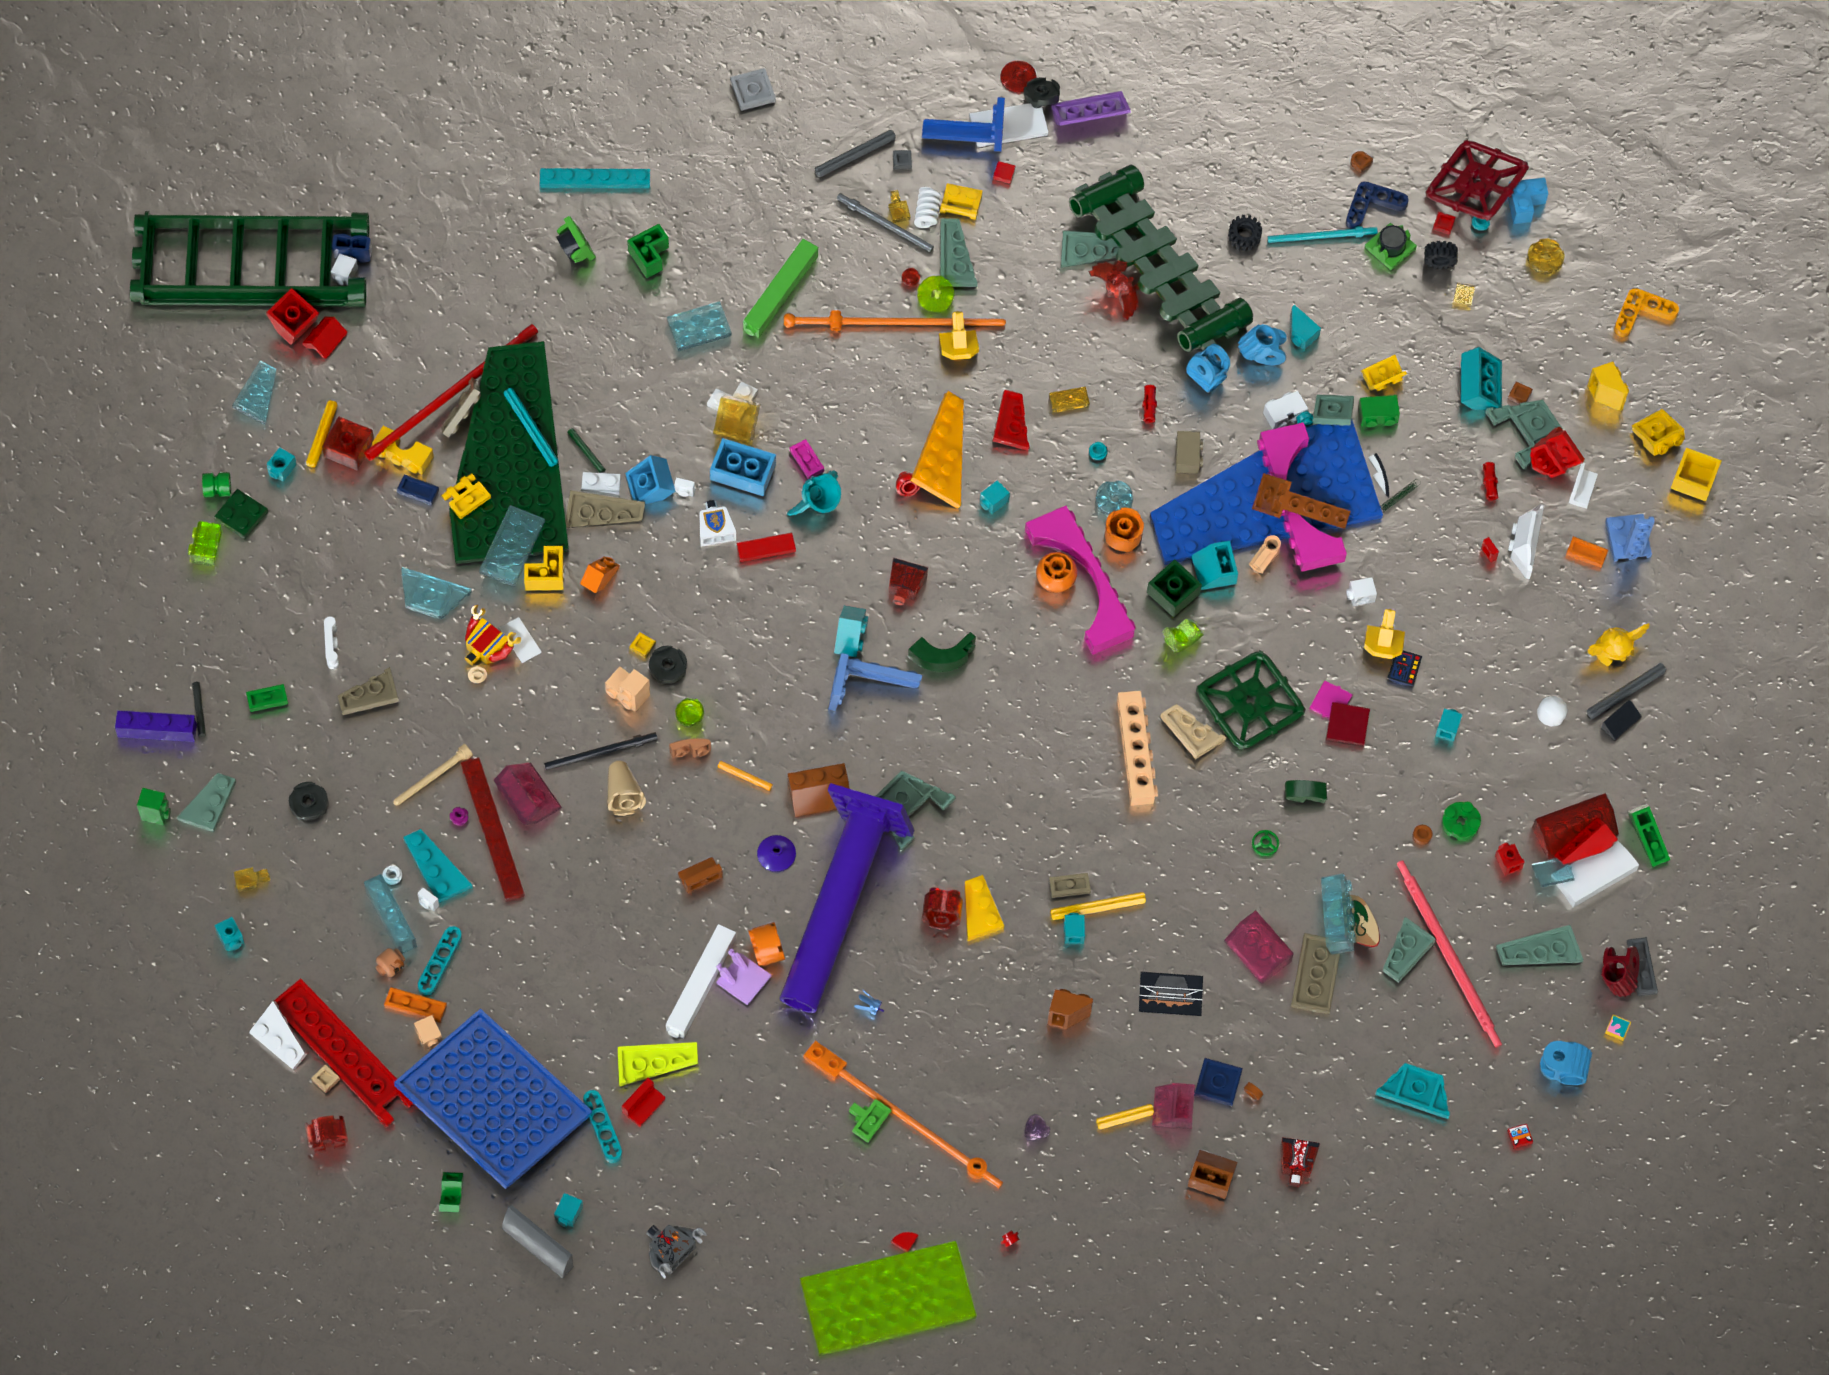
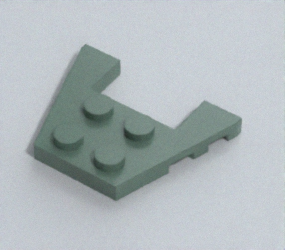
M1544 400L1524 402L1516 406L1505 405L1502 408L1496 409L1492 407L1486 409L1485 412L1494 426L1511 418L1529 444V447L1515 453V458L1523 470L1531 464L1530 449L1542 438H1545L1554 428L1561 427Z
M904 771L897 774L875 796L902 804L908 817L928 798H931L943 811L956 799L953 794L944 792L936 786L929 785ZM891 831L902 851L915 839L914 836L900 837Z

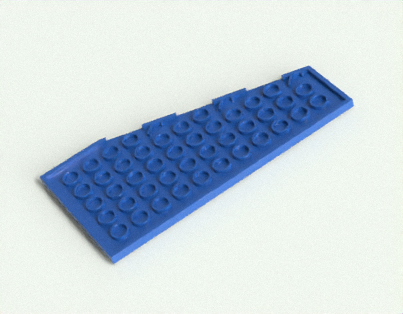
M1351 420V425L1316 424L1305 427L1309 442L1308 446L1297 454L1290 465L1287 473V481L1292 482L1289 491L1351 511L1346 526L1382 518L1383 513L1353 420ZM1262 450L1257 451L1150 512L1151 522L1164 565L1170 564L1174 559L1177 562L1191 560V555L1213 543L1230 541L1232 550L1264 544L1265 538L1270 535L1277 536L1280 540L1290 538L1289 532L1286 533L1284 529L1285 520L1283 516L1278 518L1252 509L1263 473L1268 474L1269 472L1268 467H1265L1262 457L1264 455ZM1301 515L1304 520L1319 531L1338 528L1337 526Z

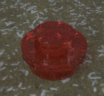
M908 268L902 273V281L908 286H914L920 281V274L916 269Z

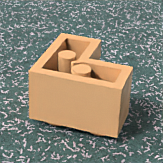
M619 666L605 682L606 693L611 698H617L621 701V704L628 710L632 709L636 712L650 696L649 679L635 669L628 673Z

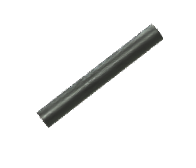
M193 682L198 736L204 737L206 736L200 682Z

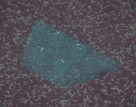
M404 567L401 569L405 606L410 610L443 619L451 609L457 607L459 602L472 592L471 588Z

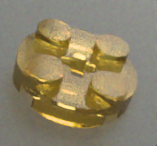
M1539 239L1538 242L1532 243L1528 249V266L1538 273L1553 275L1563 264L1564 251L1552 239ZM1547 253L1550 259H1544L1541 255L1544 256Z

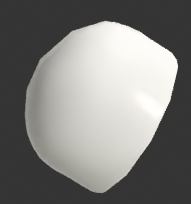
M1557 696L1544 698L1537 709L1539 720L1551 727L1560 725L1568 712L1567 704Z

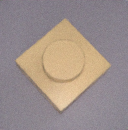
M326 1064L311 1078L325 1093L340 1081V1077Z

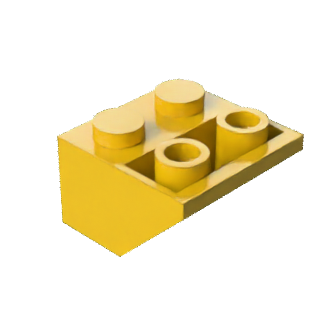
M1613 361L1592 368L1587 386L1594 401L1618 411L1623 410L1629 388L1621 379L1620 369L1615 366Z

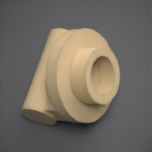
M486 665L468 667L467 674L469 680L473 683L483 682L487 677Z

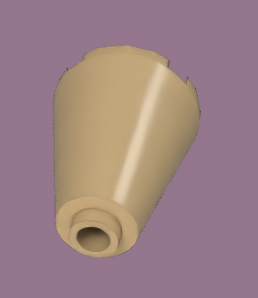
M615 761L608 768V810L613 811V814L618 816L634 814L635 809L640 808L641 810L646 804L645 795L627 763Z

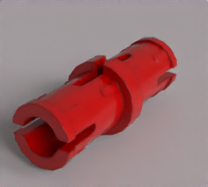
M1154 385L1144 386L1145 394L1142 402L1144 407L1143 421L1145 423H1154L1155 408L1157 407L1155 399L1156 387Z
M1486 462L1483 464V484L1486 488V499L1494 501L1498 499V478L1495 475V463Z

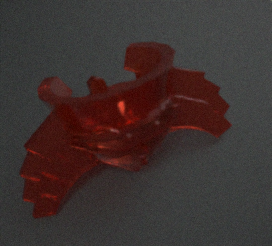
M1117 260L1114 264L1104 262L1092 266V270L1088 271L1090 276L1098 277L1105 282L1108 297L1119 299L1123 309V318L1128 320L1129 316L1133 317L1138 304L1136 291L1140 289L1138 284H1135V286L1131 284L1133 277L1127 278L1121 273V271H1126L1127 263Z

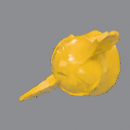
M1649 623L1644 624L1632 632H1628L1623 628H1609L1598 638L1595 644L1589 646L1588 653L1591 656H1597L1606 666H1609L1613 660H1621L1623 662L1626 660V657L1634 656V641L1642 637L1650 625Z

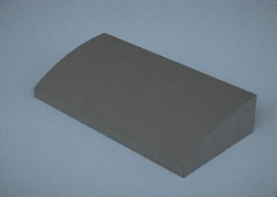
M510 1205L508 1207L502 1229L561 1278H564L574 1267L572 1254L514 1206Z

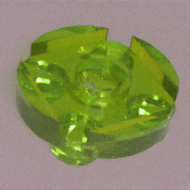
M939 275L930 276L923 280L917 290V297L921 306L925 310L934 313H942L948 310L955 297L952 284ZM934 290L941 291L939 294L940 298L931 297Z

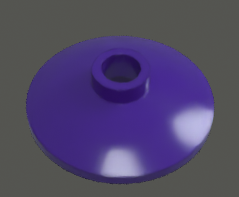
M772 835L760 843L757 857L765 869L772 872H781L788 869L794 863L796 849L788 838L781 835ZM774 849H779L780 852H779V853H775V852H773V850H774Z

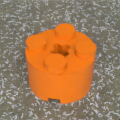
M1126 507L1111 512L1106 520V543L1118 551H1133L1140 544L1143 536L1144 523L1140 514Z
M775 922L755 927L748 931L759 966H766L785 960Z

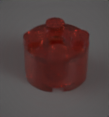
M936 887L930 888L929 892L924 896L922 921L924 923L925 921L928 922L929 927L939 930H949L953 925L958 927L961 923L963 906L960 892L957 890H940Z
M334 1115L311 1120L312 1124L310 1125L307 1122L304 1124L308 1148L314 1150L315 1154L326 1152V1148L334 1147L335 1150L346 1147L345 1143L348 1142L344 1116H339V1119H334Z

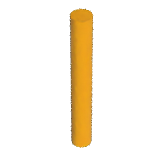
M720 761L718 764V768L768 791L772 789L773 784L723 761Z

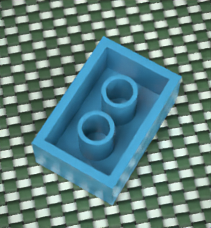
M722 438L710 468V480L764 496L776 466V454Z

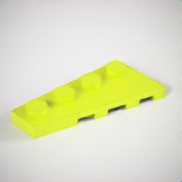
M697 1042L618 1047L619 1087L698 1064Z

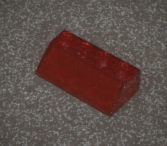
M1606 793L1538 817L1532 826L1548 861L1555 859L1554 855L1597 817L1608 826L1615 836L1619 835L1614 809Z

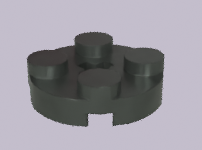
M1044 77L1034 78L1028 81L1027 86L1024 87V98L1034 108H1041L1042 106L1059 102L1060 86L1053 79L1046 81Z
M666 645L654 650L649 659V671L658 683H674L686 674L687 659L680 649L677 650L673 646ZM665 661L673 663L670 668L664 667Z
M302 782L296 785L291 795H289L290 810L299 820L319 818L326 813L328 806V797L325 789L314 782ZM307 797H309L310 800L314 799V801L311 802L310 805L303 803L306 801Z

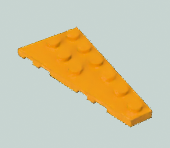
M947 391L944 394L910 481L958 509L961 506L964 400Z

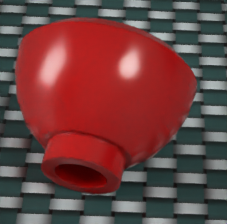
M904 471L899 474L896 481V490L899 495L908 497L920 490L921 487L910 481L913 473Z

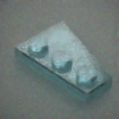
M260 360L234 401L232 408L265 425L276 368Z

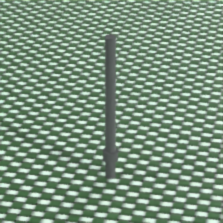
M841 193L837 196V200L848 205V208L854 212L862 213L929 252L933 250V245L862 206L856 199H850Z

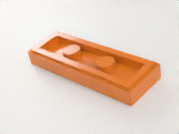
M390 987L384 1007L421 1018L432 1015L435 1022L441 1023L447 1003Z

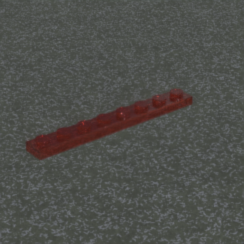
M480 758L461 762V767L505 901L508 902L524 897V891Z

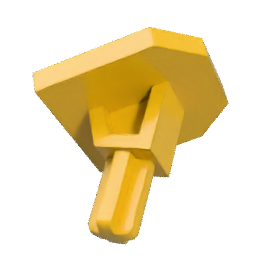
M953 312L952 332L939 333L942 355L951 360L972 358L979 352L976 330L966 331L964 328L963 312Z
M1384 610L1383 621L1380 627L1367 625L1364 648L1372 656L1393 659L1402 655L1405 631L1394 630L1395 610Z

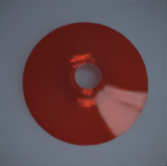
M1019 60L1006 64L1000 75L1003 86L1009 91L1016 93L1024 92L1027 82L1037 78L1033 66Z

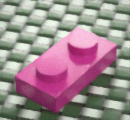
M806 439L789 447L790 453L807 479L825 472L824 466Z

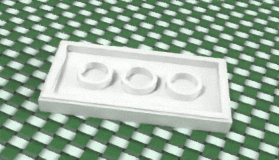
M1031 103L1004 107L1002 143L1048 136L1042 107L1034 108ZM993 110L970 113V122L992 123ZM976 142L977 148L995 144Z

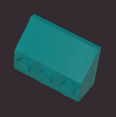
M1480 347L1461 353V403L1473 410H1486L1492 407L1493 409L1502 408V360Z

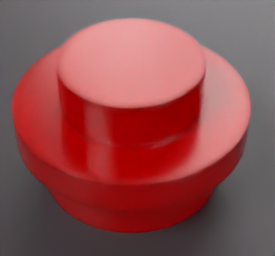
M1011 1230L1003 1235L1002 1238L1004 1240L1001 1241V1244H1004L1007 1248L1020 1240L1018 1231L1013 1233Z

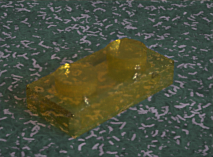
M1086 387L1049 393L1053 413L1088 407L1090 405Z

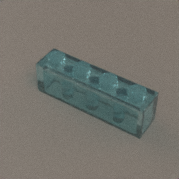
M1344 873L1322 877L1321 886L1326 947L1331 955L1354 951L1356 935L1352 929V926L1355 925L1353 914H1351V909L1354 907L1352 897H1350V891H1352L1351 881L1346 879Z
M382 874L365 881V891L395 948L402 954L416 948V938Z

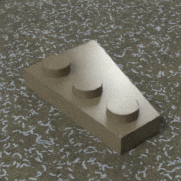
M471 378L469 384H471L469 390L461 394L458 408L455 406L441 427L442 434L448 438L451 433L454 434L458 430L460 425L458 423L462 418L465 419L468 416L470 406L473 403L476 404L481 396L478 381L474 378Z
M390 667L377 677L375 675L370 677L366 683L356 685L338 695L342 715L399 702Z

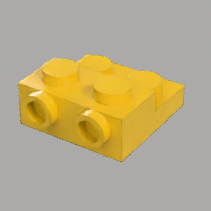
M1663 409L1632 425V431L1643 440V446L1653 456L1663 455L1668 451V448L1674 445L1680 446L1685 440L1684 428Z

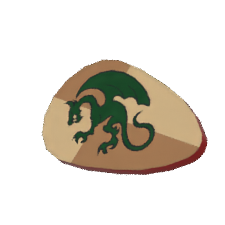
M1346 895L1336 900L1330 910V920L1341 933L1361 945L1369 947L1378 946L1380 942L1379 927L1365 901L1356 895Z

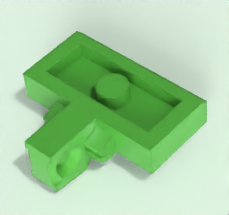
M877 1099L873 1101L869 1108L867 1106L861 1108L856 1103H853L849 1113L856 1117L854 1121L857 1124L852 1129V1132L869 1143L892 1110Z

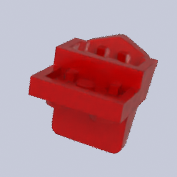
M1561 427L1554 428L1545 438H1542L1530 449L1532 469L1545 476L1548 475L1550 478L1566 473L1568 468L1582 464L1585 460L1570 436Z

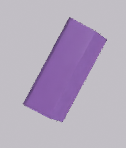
M1122 91L1051 104L1056 124L1059 126L1131 113Z

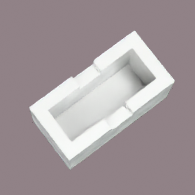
M1298 391L1288 392L1282 398L1268 401L1264 406L1263 414L1271 428L1276 429L1287 426L1286 422L1290 420L1293 423L1296 422V417L1300 413L1308 411V407Z

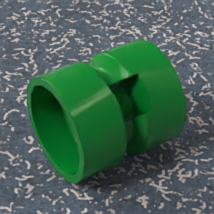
M219 472L218 475L203 473L202 488L204 498L215 497L216 494H219L220 497H230V472Z

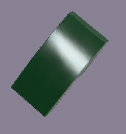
M1309 780L1286 781V799L1301 803L1306 799L1324 803L1327 800L1326 783Z

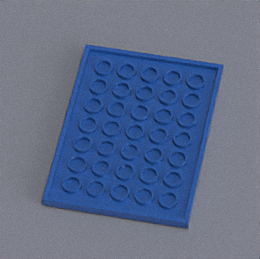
M481 1008L394 1082V1086L505 1189L509 1188L592 1114L590 1108Z

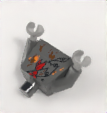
M655 1225L651 1226L646 1234L653 1239L649 1244V1257L652 1267L665 1279V1273L667 1272L669 1275L673 1273L696 1248V1241L699 1244L703 1242L700 1237L703 1235L707 1236L706 1232L702 1228L692 1229L682 1226L673 1227L671 1225H667L661 1231Z

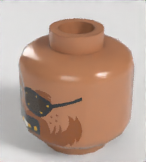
M387 948L377 956V966L375 968L380 975L393 977L404 968L405 958L398 949Z

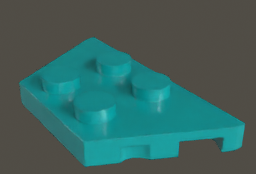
M1404 1063L1395 1074L1388 1078L1387 1082L1379 1087L1375 1094L1446 1119L1450 1115L1443 1075Z

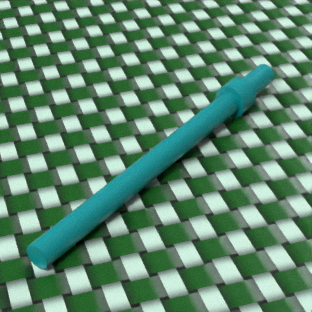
M1358 226L1355 229L1267 236L1268 243L1349 236L1359 238L1363 237V235L1378 234L1377 227L1363 228V226Z

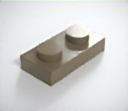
M1088 873L1049 877L1052 898L1091 893Z

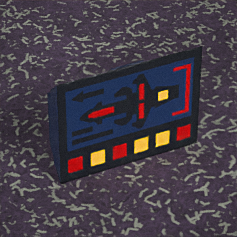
M1403 650L1402 655L1393 658L1388 679L1404 686H1414L1422 656Z

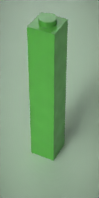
M805 239L801 240L743 320V330L748 335L760 338L817 259L818 247Z

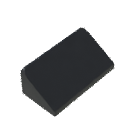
M1629 699L1603 722L1601 728L1615 741L1642 716Z

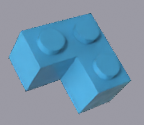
M1545 177L1521 180L1513 190V195L1508 197L1513 224L1531 222L1534 214L1533 206L1546 204L1549 193Z

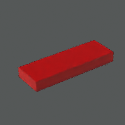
M792 533L736 543L740 562L796 552Z

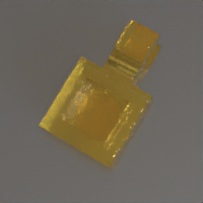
M898 190L891 191L892 203L888 204L892 223L910 220L911 216L907 201L900 200Z
M253 867L234 872L238 892L258 888L257 882L271 881L267 869L254 872Z

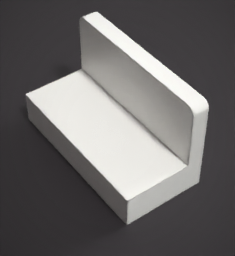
M1582 463L1569 503L1587 509L1598 474L1584 470L1585 463Z

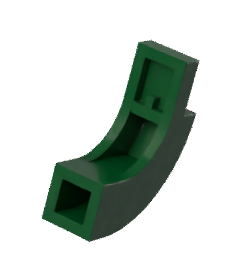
M970 632L957 645L948 649L936 648L921 637L908 649V657L918 666L930 671L947 672L955 670L967 663L968 654L976 646V636Z

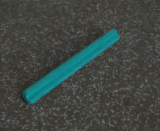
M513 388L505 390L504 396L549 466L556 465L558 458Z

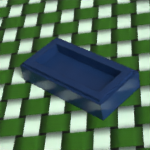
M405 474L397 488V493L429 505L433 504L439 492L438 486Z

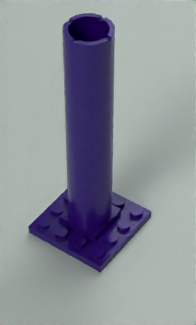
M832 783L828 787V792L841 818L847 821L780 995L781 1002L794 1009H802L803 1012L816 1013L883 833L893 831L896 835L905 838L906 836L913 837L915 831L902 804Z

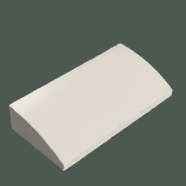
M1616 841L1611 848L1606 849L1604 852L1577 860L1553 874L1551 878L1574 908L1637 871L1639 864L1619 841Z

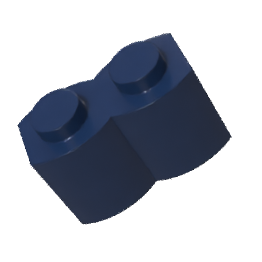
M346 234L333 236L332 250L335 259L338 258L339 254L357 259V262L371 261L372 245L369 237L362 235L351 237Z

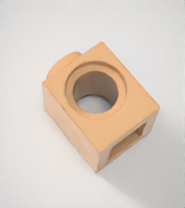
M432 1015L414 1023L415 1031L424 1050L428 1048L433 1049L443 1041Z

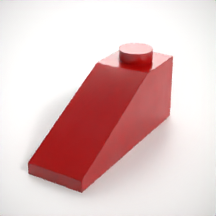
M1597 817L1554 856L1564 865L1602 853L1606 849L1611 848L1618 839L1608 826Z

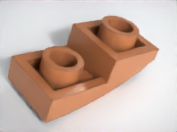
M698 738L677 741L669 744L670 754L672 758L677 756L683 757L691 751L693 758L696 756L701 757L711 751V742L709 739Z

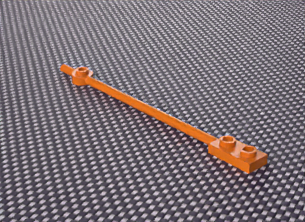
M816 1040L803 1055L804 1059L832 1079L836 1080L840 1075L873 1100L877 1099L890 1108L894 1115L965 1164L970 1177L974 1179L983 1177L997 1188L1002 1186L1003 1181L987 1171V1164L982 1158L975 1157L970 1159L846 1071L847 1062ZM978 1164L981 1168L975 1169L973 1166Z

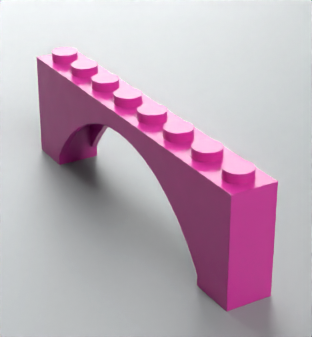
M1304 422L1260 432L1257 444L1259 450L1263 452V464L1265 467H1268V475L1287 480V473L1291 463L1297 454L1308 446L1309 437ZM1283 509L1281 516L1285 520L1284 529L1286 533L1289 532V544L1291 549L1295 551V563L1297 566H1300L1301 572L1345 562L1347 553L1342 537L1335 538L1310 525L1301 515Z
M1063 506L1026 522L1025 532L1033 546H1048L1067 553L1080 562L1093 578L1098 592L1099 608L1092 626L1089 630L1085 631L1084 640L1092 655L1133 638L1136 627L1133 620L1128 618L1125 605L1123 603L1120 604L1116 589L1112 588L1109 584L1108 574L1106 572L1103 573L1099 558L1093 555V548L1090 542H1086L1083 537L1082 527L1077 526L1073 511H1069L1067 506Z

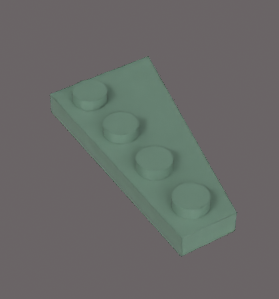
M941 218L940 287H977L978 283L974 275L960 220Z
M1063 231L1061 268L1116 259V254L1120 247L1112 238L1103 241L1095 233ZM1129 235L1133 241H1136L1137 236Z

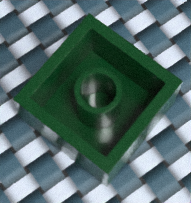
M1174 559L1148 582L1147 593L1171 616L1175 617L1200 594L1202 584Z

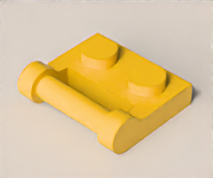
M947 183L940 213L945 214L948 212L976 220L983 190ZM948 203L972 208V210L948 205Z

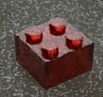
M338 416L322 446L323 456L358 471L365 458L364 452L371 447L374 441L373 430Z

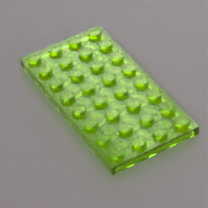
M956 1241L800 1278L819 1356L976 1318L975 1308Z

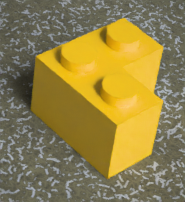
M544 546V563H524L525 591L563 590V546Z

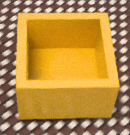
M1686 448L1671 489L1706 501L1722 460Z

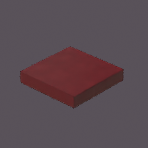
M1332 702L1326 740L1364 747L1370 708Z

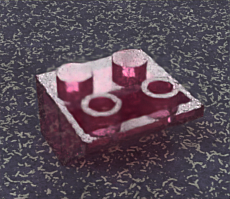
M1172 1083L1155 1087L1152 1126L1192 1129L1195 1084Z

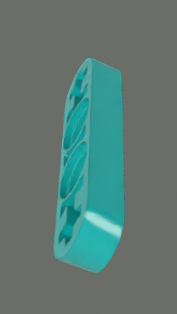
M450 926L444 931L418 981V990L423 996H430L435 992L459 947L462 934L458 927ZM453 933H456L457 938L454 937L451 941V945H449V934L453 935ZM446 948L450 951V954L447 957H441L439 951ZM433 965H438L441 967V971L433 974L430 972V968ZM429 977L432 978L430 981L431 988L427 987L426 990H424L423 984L426 985L429 981Z
M589 1090L583 1097L584 1104L592 1110L589 1119L605 1159L610 1163H616L622 1158L620 1143L601 1095L595 1090ZM590 1096L596 1099L597 1108L593 1109L592 1102H588ZM602 1113L605 1119L602 1122H596L593 1119L595 1114ZM603 1131H609L612 1137L604 1140L600 1135ZM610 1144H612L614 1151H618L615 1157L610 1154Z

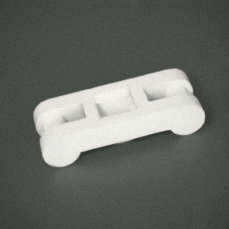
M329 616L324 620L327 665L330 669L334 670L339 666L337 653L334 652V649L338 648L337 637L333 635L337 632L335 619Z

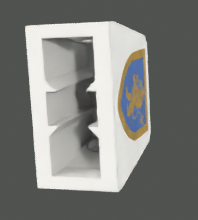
M715 500L707 501L705 503L706 510L700 511L701 547L736 541V530L727 508H717Z

